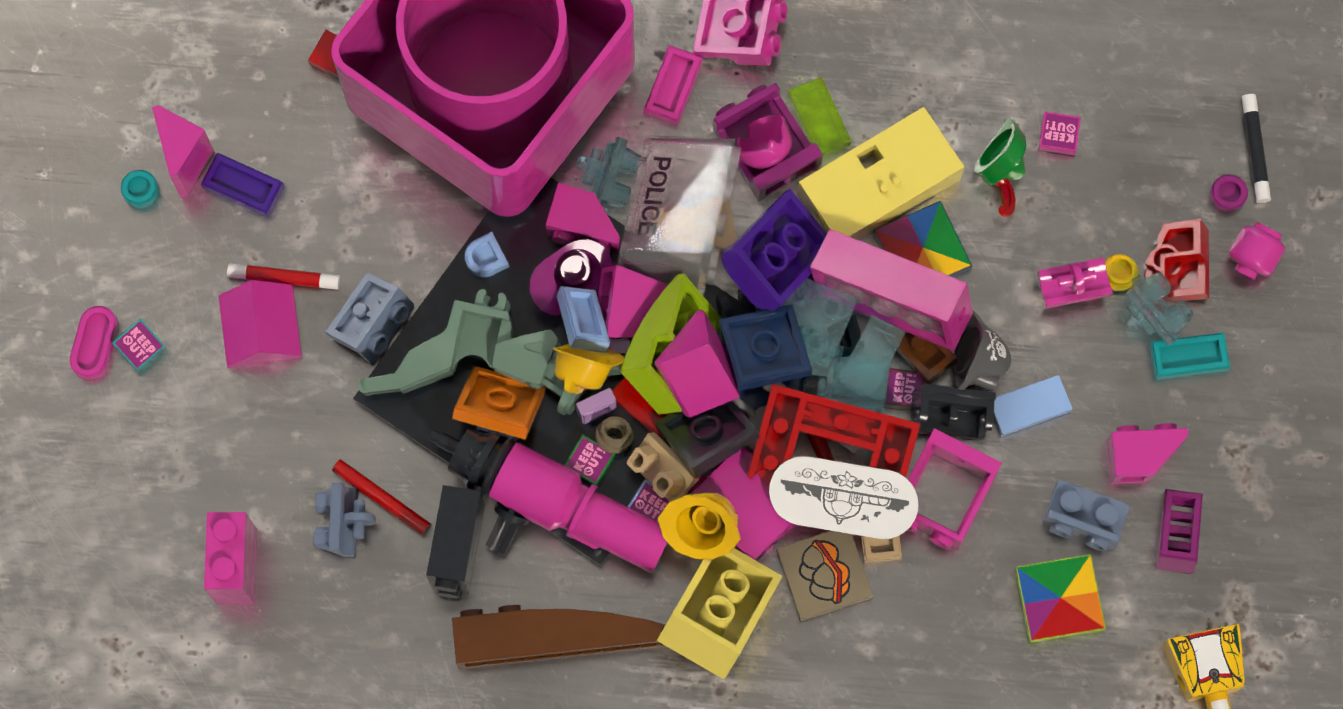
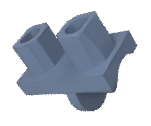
M342 482L331 483L330 490L315 494L316 511L321 515H330L329 527H316L313 535V545L316 548L330 551L343 557H355L356 539L364 538V526L375 525L376 516L365 513V500H358L357 489L346 487Z

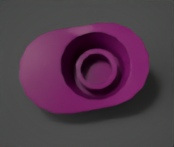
M579 239L566 244L545 258L534 269L530 278L529 292L534 304L541 311L550 315H561L557 300V293L561 286L595 290L598 294L602 268L613 266L609 252L600 243L588 239Z

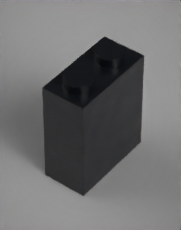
M446 485L442 487L426 573L431 588L437 589V595L459 598L460 593L468 595L470 593L485 511V503L481 491Z

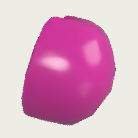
M777 114L764 116L752 121L748 125L747 139L738 138V155L741 161L748 166L758 169L769 168L779 164L789 155L792 148V135L785 117Z

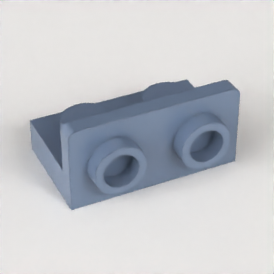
M367 272L325 333L331 339L359 353L367 362L375 364L380 355L387 349L389 342L400 326L407 320L409 313L414 308V303L399 287Z
M1058 479L1042 524L1050 526L1049 531L1058 536L1071 538V535L1083 538L1086 540L1085 544L1093 549L1107 551V548L1114 550L1119 544L1120 534L1130 505Z

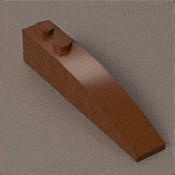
M505 605L498 607V613L483 614L482 609H469L461 611L460 617L452 618L455 657L458 669L665 646L658 642L657 639L666 624L609 612L576 609L521 610V605Z

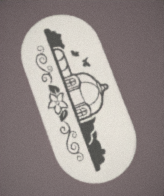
M801 456L787 460L780 465L770 482V500L775 511L783 519L796 525L877 539H890L907 531L913 524L918 512V497L914 487L904 476L890 470Z

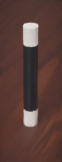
M1246 94L1241 99L1256 202L1266 203L1271 201L1257 98L1256 94Z

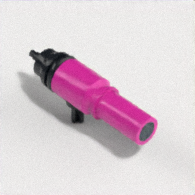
M470 426L461 440L435 429L429 434L428 439L453 454L447 471L461 477L467 489L476 490L479 486L482 498L489 496L497 501L494 510L499 516L485 544L491 548V551L495 553L500 552L505 555L519 525L526 526L531 521L549 531L561 527L567 530L566 536L574 538L593 549L602 548L651 574L654 573L669 544L663 538L659 522L597 492L598 486L594 484L591 487L582 484L578 472L519 442L515 444L514 439L509 437L505 443H502V434L496 431L483 433Z

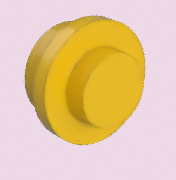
M1114 254L1105 260L1106 272L1112 290L1125 291L1135 284L1138 278V267L1132 258L1124 254Z

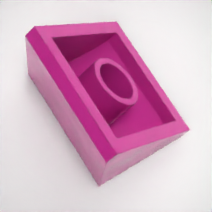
M157 105L152 107L169 176L180 197L183 198L190 194L215 152L204 129Z
M249 280L218 295L227 368L302 358L292 284Z
M698 310L654 362L681 410L687 417H693L740 397L726 349L705 312Z

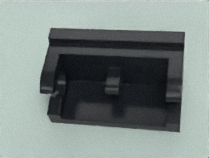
M923 383L912 391L911 421L920 423L918 433L931 434L935 428L951 437L984 440L986 431H992L996 392L973 389L960 390L957 387Z

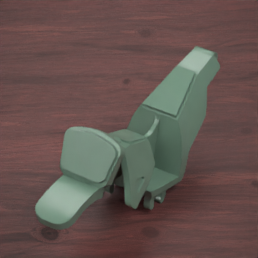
M485 289L478 291L474 304L455 300L447 328L441 334L409 350L395 373L363 378L358 382L359 391L366 396L400 391L404 394L453 376L460 359L465 356L475 355L483 358L489 367L493 368L500 375L531 388L540 389L544 386L561 397L557 412L562 415L573 413L576 409V403L581 401L587 389H584L579 394L568 393L564 389V381L555 376L556 351L552 347H561L562 345L558 342V337L552 330L514 338L515 330L513 320L509 315L511 309L509 301L503 293H499L498 303L493 307H489L491 298L486 296L487 292ZM622 364L612 367L608 376L622 374L620 372Z

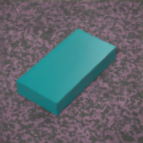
M1224 332L1150 341L1149 343L1154 380L1228 372L1231 369Z

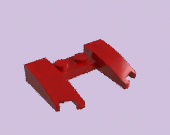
M772 384L759 431L760 439L756 442L747 476L752 479L757 474L770 485L772 476L779 466L793 458L799 433L802 432L873 451L869 467L894 471L906 478L920 423Z

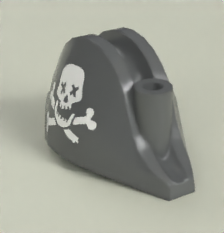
M973 310V314L956 346L955 355L957 356V363L953 366V375L957 389L964 390L968 386L979 385L993 391L1000 377L1010 368L1011 354L1002 338L988 327Z

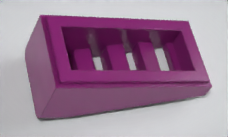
M1165 489L1157 550V569L1194 573L1198 561L1203 494ZM1171 506L1193 508V512L1171 510ZM1170 521L1191 523V527L1170 524ZM1169 536L1188 538L1189 542L1169 540Z

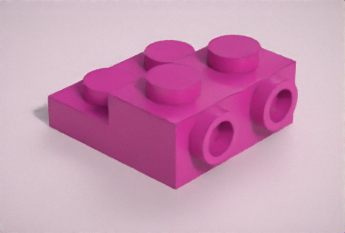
M703 0L693 47L694 54L706 58L732 59L739 65L770 66L772 56H778L781 48V40L777 34L779 22H785L787 18L788 7L786 1Z

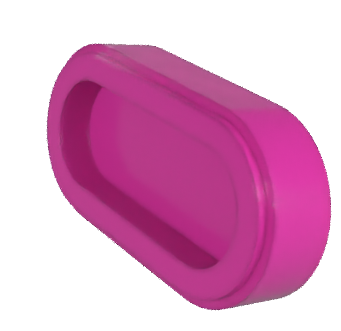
M93 306L87 309L80 318L69 361L72 370L81 379L96 380L102 377L109 367L114 348L112 342L117 337L119 323L114 313L107 307Z

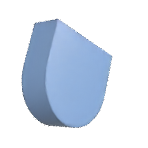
M492 232L472 241L466 248L465 261L467 268L476 276L489 277L509 267Z

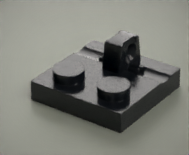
M733 401L693 417L685 416L683 411L670 413L654 423L658 434L695 478L734 455L743 447L760 439L756 427Z

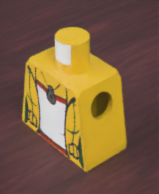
M1239 624L1167 639L1162 644L1163 651L1184 699L1190 702L1205 698L1207 709H1231L1228 693L1239 691L1245 684Z

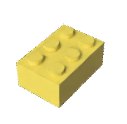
M735 548L730 553L715 559H703L657 641L724 680L744 648L783 576Z

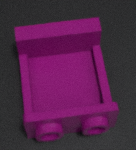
M777 83L769 87L766 85L756 87L747 95L748 99L737 105L729 103L716 112V117L713 119L714 133L758 202L820 167L823 154L817 144L813 143L811 145L780 97V88ZM777 114L785 117L792 135V148L789 155L779 164L769 168L758 169L744 164L738 155V138L747 139L748 125L752 121L768 115Z

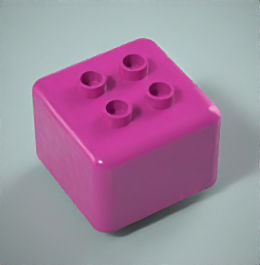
M365 0L335 37L331 52L347 106L354 115L491 212L499 216L510 217L526 210L632 73L635 65L634 10L630 0Z

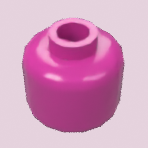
M1258 222L1254 226H1244L1229 252L1231 259L1238 263L1234 270L1255 280L1257 274L1271 276L1285 252V245L1280 241L1282 235Z

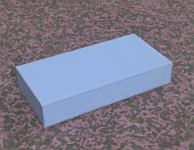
M561 286L557 293V300L570 348L606 352L610 340L596 291Z
M1057 375L997 396L994 401V420L1002 437L1065 415L1073 409L1060 376Z

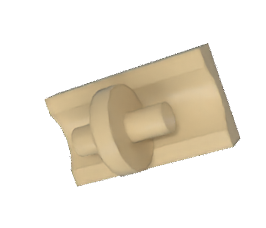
M655 432L648 433L640 446L635 448L627 460V465L635 473L640 472L653 485V490L661 498L665 497L668 501L687 495L691 487L700 478V476L694 477L673 450Z

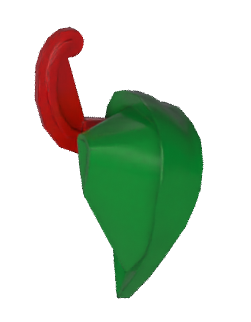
M1009 117L989 142L975 165V172L979 174L985 183L989 186L996 185L999 187L1003 205L998 208V212L1003 217H1009L1015 210V193L1009 180H1019L1025 174L1023 158L1026 150L1025 135L1018 124Z

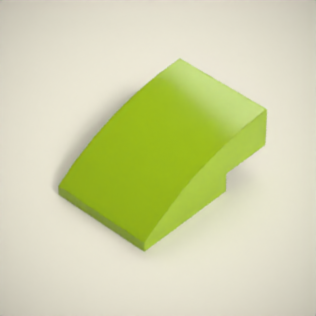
M684 273L678 274L670 282L647 312L631 341L620 370L658 415L682 412L654 362L698 310L705 312L716 333H718L719 319H721V316Z

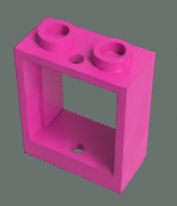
M934 428L908 478L914 489L932 454L982 478L983 481L956 532L917 513L913 524L908 530L916 532L919 529L931 535L929 540L944 549H950L951 546L959 549L1002 462Z

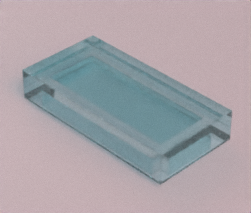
M872 315L837 384L872 400L906 332Z

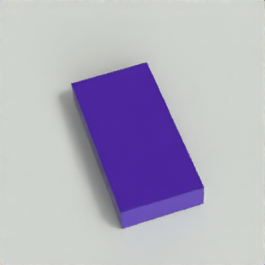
M218 152L201 182L203 189L265 217H269L285 186L282 181Z

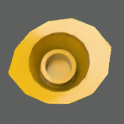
M719 493L684 495L670 501L658 517L663 538L676 552L694 559H715L726 555L741 540L737 527L739 516L735 513L734 506L728 498Z

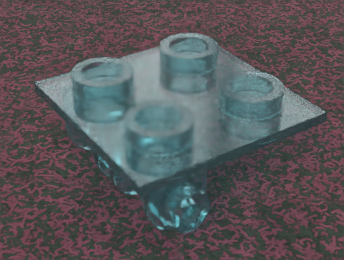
M806 278L782 306L793 305L809 360L830 368L833 359L839 360L843 354L844 347L839 344L858 298Z

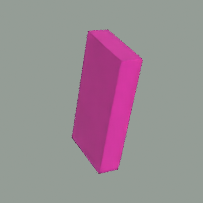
M669 45L644 107L643 114L678 126L702 66L703 57Z

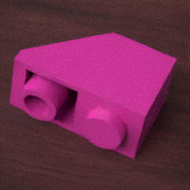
M558 183L546 222L547 235L552 236L554 242L562 245L579 239L593 240L602 244L609 253L619 254L621 248L620 236L595 193Z
M1175 423L1158 424L1154 426V430H1139L1137 425L1117 427V432H1112L1107 439L1111 484L1149 482L1188 437V428H1177Z

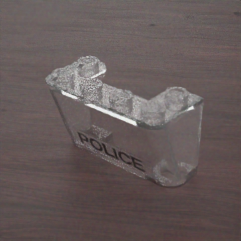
M663 135L645 136L617 266H622L668 285L678 274L684 273L704 296L706 284H714L720 249L713 248L715 236L723 237L727 215L720 214L723 202L730 203L739 164L741 147L734 146L735 139Z

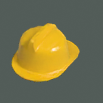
M569 344L561 347H552L556 351L555 376L564 381V389L568 393L579 394L584 389H600L612 367L622 364L624 361V357L621 354L607 349L606 352L570 348Z

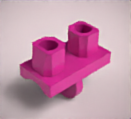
M1104 258L1070 263L1068 265L1038 270L1037 272L1046 309L1107 297L1113 293L1108 280Z

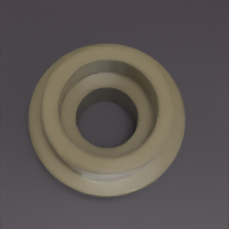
M613 416L605 419L598 425L595 439L599 447L604 451L622 453L631 446L633 431L625 419ZM609 435H616L619 439H613Z

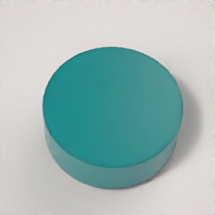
M146 170L131 171L121 182V194L125 201L134 208H147L159 196V185L155 177Z

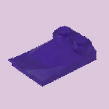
M788 189L733 244L724 249L721 259L727 274L752 304L762 310L768 309L773 311L782 306L812 273L810 266L827 233L792 190Z

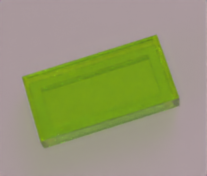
M822 77L788 90V96L811 145L816 143L823 156L851 145L852 140Z

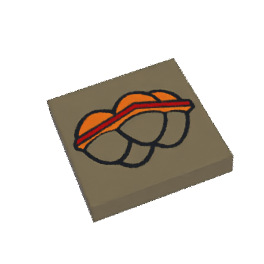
M828 531L776 549L800 622L873 599V593L852 534Z

